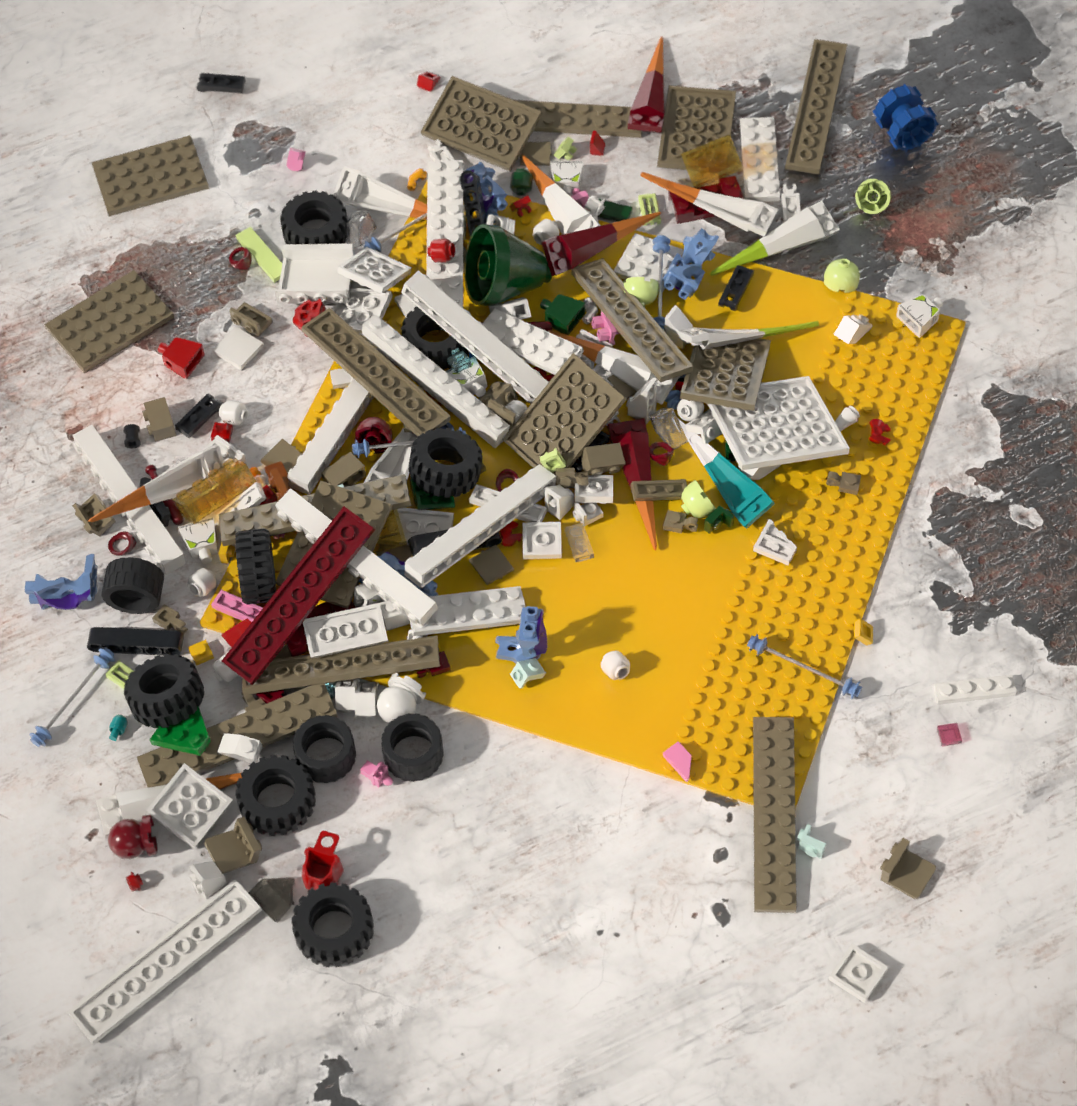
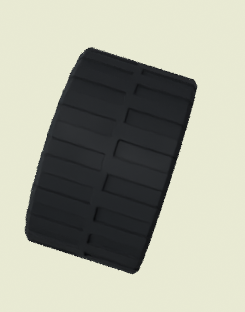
M133 557L115 559L107 565L101 597L108 606L115 610L130 614L149 613L159 607L164 573L157 565L147 560Z
M408 713L398 716L385 727L381 737L382 752L385 765L388 766L389 772L395 777L410 782L421 781L427 777L429 778L439 769L443 761L444 751L440 729L433 720L425 715ZM407 737H422L431 743L430 749L418 758H403L394 752L396 745Z
M319 715L308 719L296 730L295 737H293L295 758L299 761L300 765L303 764L307 768L313 781L317 783L336 782L344 778L352 770L355 764L356 749L351 729L343 720L341 721L335 716ZM323 738H332L343 744L339 754L328 760H315L306 754L308 748L315 741Z

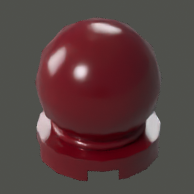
M151 814L143 815L140 822L135 819H123L116 822L110 829L108 845L116 856L121 859H133L139 857L144 851L147 852L148 856L158 853L156 836L152 837L151 827H155Z

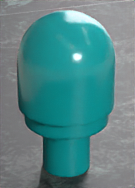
M116 715L113 717L109 726V731L111 732L110 740L116 741L118 736L125 732L128 724L125 716Z

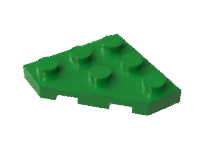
M197 706V711L194 714H190L187 720H182L177 725H169L167 728L160 726L149 739L152 745L199 756L202 755L211 742L199 706Z

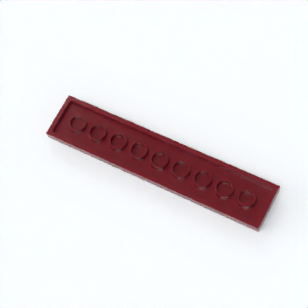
M343 506L221 661L248 683L254 685L370 538L375 529Z

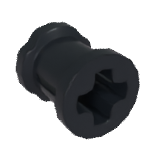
M136 424L124 426L123 432L126 435L125 447L130 449L138 448L141 445L138 435L140 427Z

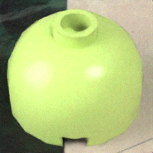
M868 179L862 182L856 191V203L865 213L879 214L889 206L891 191L883 181Z
M838 259L832 261L827 266L824 274V284L829 289L835 292H839L840 289L845 290L844 293H849L858 288L860 272L853 262L848 259Z
M645 277L627 278L626 282L623 281L625 289L634 295L644 308L645 305L654 302L658 296L659 282L650 278L649 282L645 281Z
M696 480L684 488L681 497L684 504L681 507L687 515L691 513L696 518H706L716 509Z

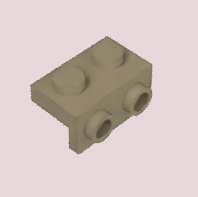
M243 302L237 310L234 308L229 310L234 324L244 327L249 333H254L257 336H260L273 323L271 317L246 302Z
M496 381L482 397H479V400L487 407L490 399L506 406L511 401L517 400L518 396L511 384Z
M95 493L82 505L77 503L72 505L76 510L75 515L85 524L83 527L89 534L94 533L101 536L116 522L113 516L95 522L88 521L107 508L99 495Z

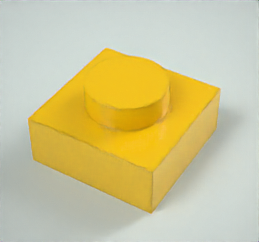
M221 543L218 553L221 563L229 564L230 557L234 556V546H223Z
M861 618L855 620L854 638L865 645L872 644L873 626Z
M206 639L188 647L196 666L214 659Z

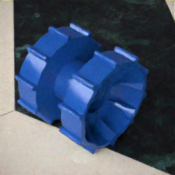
M904 84L895 89H890L887 94L878 99L879 102L875 110L872 111L877 117L875 120L881 129H890L887 133L891 138L890 142L896 150L899 148L907 152L909 149L917 146L921 147V144L933 136L936 126L939 125L935 119L936 114L931 107L922 106L924 105L921 99L922 95L916 86L911 87Z

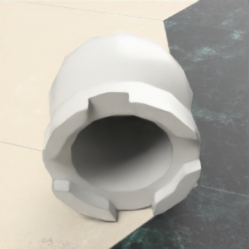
M398 673L392 674L388 681L389 687L380 693L377 700V709L380 717L385 722L389 723L400 715L414 714L416 704L422 703L426 693L420 691L422 686L412 678L405 676L403 679L398 677Z

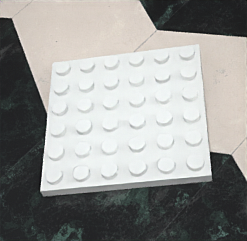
M809 376L761 383L754 411L708 404L742 471L849 454L850 448Z

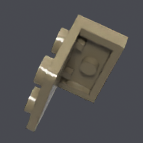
M245 817L236 819L233 830L206 838L204 842L213 862L222 874L257 863L262 851V845L258 839L256 840L253 828L250 823H247Z
M902 838L899 844L896 842L890 851L892 854L890 859L883 861L880 870H882L880 880L911 898L918 899L933 876L936 866L909 851L910 841Z

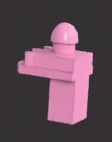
M290 148L286 166L292 171L302 170L306 151Z
M574 188L572 190L573 195L570 197L584 208L589 198L586 190L581 192L578 188Z
M367 760L360 769L361 774L369 778L374 786L380 787L382 783L390 786L393 783V779L388 773V766L382 761L374 765Z

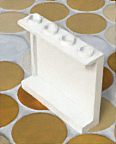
M353 244L282 245L283 264L279 288L275 289L278 304H298L307 300L317 301L318 299H321L323 303H349L352 280L337 273L339 265L355 255Z

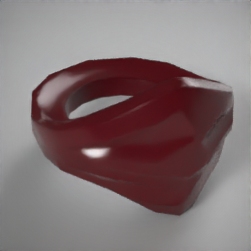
M238 247L233 250L229 256L231 266L239 270L249 269L252 262L251 252L245 247ZM244 251V257L241 260H233L236 253Z
M655 442L649 447L650 458L662 466H666L671 461L674 450L669 444ZM661 447L666 449L668 453L655 455L653 450Z
M507 468L499 473L496 478V488L499 492L502 491L501 483L504 482V479L511 478L515 482L519 478L516 472Z
M123 531L109 540L108 549L113 555L124 556L130 553L137 542L132 534ZM124 539L129 541L128 546L124 550L115 551L113 549V545L117 540Z

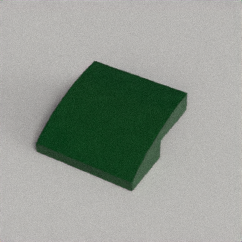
M410 479L417 510L455 508L454 496L444 498L441 495L437 497L433 493L428 494L424 492L423 488L420 489L415 484L416 482Z

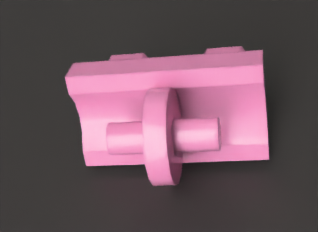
M601 311V316L592 318V326L594 329H598L597 337L599 342L608 340V343L615 345L614 336L620 333Z

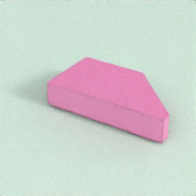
M677 742L663 752V757L688 782L691 755Z

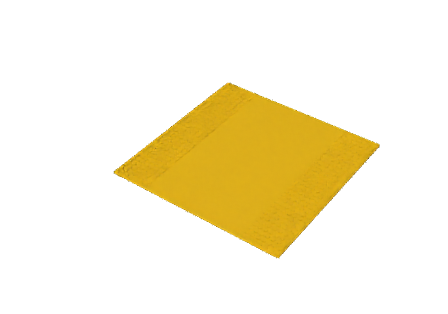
M427 181L417 199L427 204ZM471 194V195H470V201H473L474 198H473V196H472V194ZM507 195L505 201L508 205L503 211H497V214L515 220L514 235L544 253L542 245L538 244L533 238V229L544 219L555 221L549 208L546 205L531 201L528 205L531 207L532 212L528 214L525 209H522L524 216L520 218L517 215V210L512 212L509 206L521 198ZM475 211L473 213V218H477ZM408 217L404 226L417 218ZM423 219L400 232L388 257L411 267V273L387 290L391 291L393 296L382 319L400 335L405 316L396 304L394 297L402 294L401 291L404 284L418 270L422 274L427 275V220ZM598 220V223L600 225L610 224L608 222ZM466 227V240H463V246L467 249L470 240L468 227ZM634 230L580 265L603 258L614 271L635 233L651 239L657 236ZM670 240L669 245L684 250L683 243ZM712 251L715 257L710 261L706 260L703 262L702 270L705 273L699 287L691 298L682 299L679 297V290L676 288L672 290L664 289L662 293V317L665 318L671 309L677 306L693 327L762 329L819 321V326L760 338L771 340L761 383L809 376L834 421H836L845 407L853 406L860 414L858 421L840 431L850 448L849 454L781 464L780 467L760 480H752L765 491L775 504L747 529L734 516V524L731 528L722 523L719 529H714L710 534L704 530L706 518H697L698 528L696 532L683 529L682 533L663 530L668 510L686 514L681 507L684 503L682 499L654 500L656 551L653 549L622 468L615 474H609V472L602 473L601 475H613V503H597L603 512L602 518L583 526L580 521H576L574 518V506L561 520L548 511L545 514L542 522H561L562 558L523 559L522 537L520 542L516 541L510 547L502 546V542L497 545L514 568V571L503 576L501 580L498 579L486 585L469 561L470 558L480 554L482 550L485 551L489 548L471 551L432 580L437 583L435 592L438 595L521 586L525 606L544 610L543 622L548 642L546 653L541 654L538 662L546 672L544 677L527 681L523 688H519L510 675L516 663L496 658V653L500 647L495 643L496 637H516V631L519 630L520 624L429 634L427 637L438 636L439 652L445 651L451 671L433 677L431 672H429L426 676L418 678L417 672L422 670L419 669L398 672V677L404 679L405 676H408L422 686L420 691L426 693L424 698L426 700L753 806V717H794L796 809L839 684L766 650L760 655H757V651L754 649L749 652L748 642L751 636L755 637L756 634H758V638L761 640L766 637L767 647L841 681L855 641L854 621L862 619L966 322L939 314L938 321L919 338L896 317L898 305L901 304L899 302L856 290L844 293L845 290L839 289V292H835L829 289L823 281L754 262L741 265L754 270V275L739 302L737 310L732 311L729 307L725 306L723 308L718 306V303L735 268L713 276L710 273L733 257ZM568 270L557 276H552L549 283H543L541 287L507 301L521 297L526 298L531 317L522 319V321L538 322L545 321V310L540 308L544 298L553 301L557 295L561 294L584 302L586 298L591 297L573 277L571 270ZM463 272V309L469 311L471 316L477 321L484 322L490 315L489 306L475 305L471 302L466 291ZM658 296L654 302L645 305V309L653 318L658 317ZM597 306L598 314L596 316H601V310ZM854 314L867 317L869 319L868 322L873 326L856 344H847L834 335L844 316H852ZM581 319L569 334V336L576 337L583 329L597 336L598 329L593 328L592 321L590 324H586ZM552 327V331L559 332ZM433 330L421 338L429 342H440L446 340L451 335L443 330ZM621 334L614 336V349L637 355ZM687 343L683 349L678 347L690 361L694 345ZM469 354L466 358H463L462 362L469 359ZM478 359L477 362L486 377V391L496 381L505 383ZM335 361L291 443V446H295L296 450L301 454L305 452L307 443L313 440L316 430L319 427L321 428L326 415L331 413L334 403L337 400L339 401L345 388L333 389L330 371L342 369ZM527 362V364H528L531 368L536 367V366H534V365H532V364H530V363ZM400 370V371H401L405 376H407L415 385L420 386V385H418L414 380H412L408 375H406L402 370ZM516 392L517 400L523 402L528 408L531 404ZM374 397L329 466L349 452L353 454L352 444H355L356 429L360 422L366 418L379 417L388 422L392 429V442L402 431L404 424ZM629 398L618 410L619 414L617 417L620 422L636 420L628 415L626 404ZM434 399V402L450 415L451 420L449 423L454 427V431L459 430L461 427L462 431L465 430L466 434L471 436V440L474 439L481 448L483 459L480 477L476 485L498 491L496 488V478L504 469L513 470L519 478L527 474L530 469H534L504 441L496 448L491 446L438 400ZM664 401L663 404L656 402V412L646 424L649 447L655 442H664L673 448L674 453L671 461L666 466H662L650 458L652 481L686 479L688 485L696 480L715 508L720 505L724 509L730 510L702 462L674 420V416L685 425L690 421L681 419L677 409H669L667 402ZM704 403V412H706L710 408L708 404ZM872 419H880L891 428L890 432H883L882 436L891 439L888 444H875L869 441L872 429L869 422ZM605 425L601 431L609 435L608 426ZM722 433L708 444L725 458V437ZM661 447L653 450L655 455L668 453L666 449ZM370 451L368 457L360 454V457L357 458L365 466L366 477L383 453L374 454L375 451ZM446 460L436 461L445 465H455V463ZM730 461V463H732L736 468H738L741 471V469L738 467L739 465L737 461ZM829 471L836 472L839 476L842 475V472L861 475L858 494L839 492V486L827 485ZM409 474L407 485L411 506L404 508L417 509L412 494L411 477ZM322 477L318 481L317 485L315 486L311 494H315L320 481H323ZM364 477L362 480H360V481L357 482L356 484L364 483L366 477ZM504 479V482L501 483V489L503 490L514 483L513 479ZM473 488L466 494L461 493L460 496L454 497L455 508L430 509V511L454 513L452 526L454 527L480 506L469 502V498L474 490ZM568 488V489H570V490L573 492V494H574V503H576V502H575V488ZM297 491V493H298L300 496H305V495H307V494H305V493H302V492H300V491ZM545 497L536 504L545 507ZM690 513L687 515V518L694 516ZM515 518L513 521L519 525L517 528L512 529V534H523V523L528 522ZM769 519L797 547L789 565L753 551V547ZM298 531L285 533L284 538L280 537L279 539L270 536L276 580ZM379 542L376 543L375 548H374V550H373V552H372V553H374L375 555H376V551H378V543H379ZM236 552L200 620L201 627L222 634L242 622L237 618L212 608L211 605L220 590L242 598ZM320 600L317 603V605L322 604L326 601ZM258 603L256 605L264 607L267 603ZM408 624L386 631L388 638L386 643L407 640L408 631L412 630L411 625ZM509 647L508 650L514 651L516 648ZM619 651L629 660V674L625 678L613 680L602 670L601 662L606 653ZM392 674L361 679L378 682L380 685L389 687L388 681ZM677 742L691 755L688 782L663 757V752Z

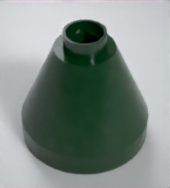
M481 224L473 231L465 255L464 279L468 297L475 305L494 306L539 288L543 283L551 281L552 275L547 259L540 250L498 225Z

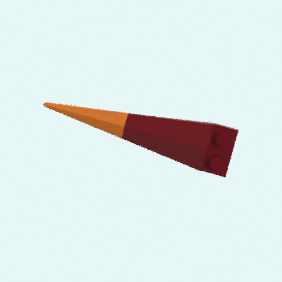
M662 36L631 107L628 120V129L662 133L664 123Z
M661 212L566 233L542 241L541 244L551 275L557 276L572 270L659 216Z
M645 419L608 424L611 444L620 443L625 460L622 470L630 489L632 481H652L649 438ZM635 501L653 549L656 551L653 501Z

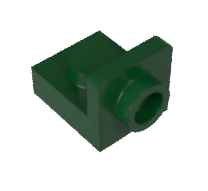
M719 505L705 519L704 530L710 534L714 529H719L722 523L731 528L734 524V515L730 510L724 509Z

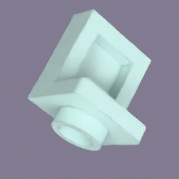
M536 658L518 661L510 673L519 688H523L527 681L543 678L546 674Z
M807 824L805 830L801 829L798 834V849L811 857L822 858L826 843L810 837L812 825Z

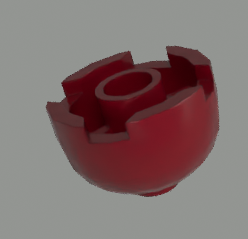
M368 417L360 422L356 429L355 440L358 443H363V440L366 439L369 446L392 443V429L384 419ZM388 447L370 449V451H375L374 454L384 453Z

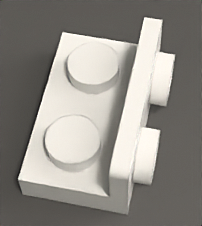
M710 409L686 424L687 432H693L697 435L701 434L704 444L709 443L722 434Z

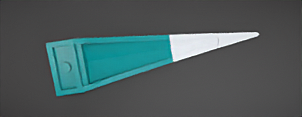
M674 416V420L702 462L731 512L747 529L775 503L761 487L708 443L704 444L701 437L693 432H687L686 425Z

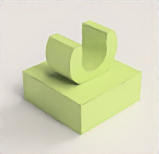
M568 136L559 145L554 156L560 159L564 155L565 159L570 160L573 155L569 152L574 154L577 151L574 146H571L574 140Z
M556 448L554 451L546 452L540 457L542 465L551 473L555 472L556 468L566 467V461Z

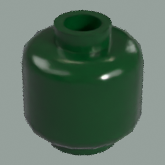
M517 169L511 174L510 189L516 195L524 196L532 190L533 176L527 169Z

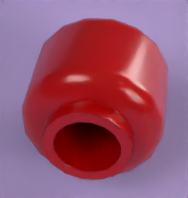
M434 239L430 246H428L427 253L433 262L443 263L450 262L455 257L456 249L454 243L449 239Z

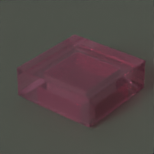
M957 723L937 726L941 746L962 743Z

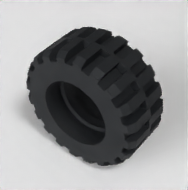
M313 190L310 193L307 191L303 192L300 196H294L293 200L290 199L281 211L280 222L286 244H344L349 235L347 211L343 202L332 194L328 195L327 192L322 191L320 193L317 190ZM316 219L328 222L323 227L317 229L302 227L306 222Z
M417 306L414 308V311L411 310L407 314V318H404L401 327V335L442 370L455 367L456 363L460 364L463 358L467 357L469 351L452 336L440 342H429L422 339L421 337L430 331L445 330Z
M452 428L428 430L425 434L419 435L412 444L408 468L410 477L420 489L423 488L424 492L428 494L433 493L434 496L439 497L441 495L444 498H450V496L458 497L461 493L466 494L476 486L480 477L483 459L482 451L474 439L471 440V436L468 434H462V431H454ZM446 460L455 463V465H445L436 461Z
M265 528L239 531L235 534L242 601L247 605L267 603L276 592L270 532Z
M165 654V656L158 655L154 659L144 661V664H139L135 671L129 674L124 685V696L133 716L142 725L151 726L152 728H159L160 726L167 728L169 725H177L180 721L187 720L190 714H194L197 711V706L200 707L205 693L203 683L194 663L188 658L177 654L174 656L171 654Z
M270 755V758L267 759L264 756L259 758V762L249 764V769H244L241 773L242 778H239L236 784L237 804L242 817H245L247 823L251 824L253 830L257 828L258 833L263 835L268 832L269 836H276V833H281V836L287 835V831L292 830L294 832L298 830V825L301 824L303 826L307 822L306 817H311L313 813L312 807H315L316 803L315 789L310 773H308L307 768L303 764H299L298 760L294 758L289 760V757L281 755V758H278L277 755ZM273 784H286L295 790L292 798L287 803L278 807H266L257 801L260 793L266 787Z
M330 882V886L320 884L318 889L314 890L311 888L308 890L306 897L302 895L299 899L300 906L295 905L293 910L294 916H292L291 922L292 930L299 950H302V954L307 959L311 957L312 963L318 965L322 962L323 967H330V964H335V967H341L343 962H347V964L354 962L353 958L355 956L360 958L363 955V948L365 950L368 949L370 945L369 939H372L374 934L371 909L364 895H360L359 891L355 888L350 890L347 884L342 883L341 886H337V882ZM339 911L346 913L352 918L353 922L349 930L337 938H323L313 930L316 921L328 912Z

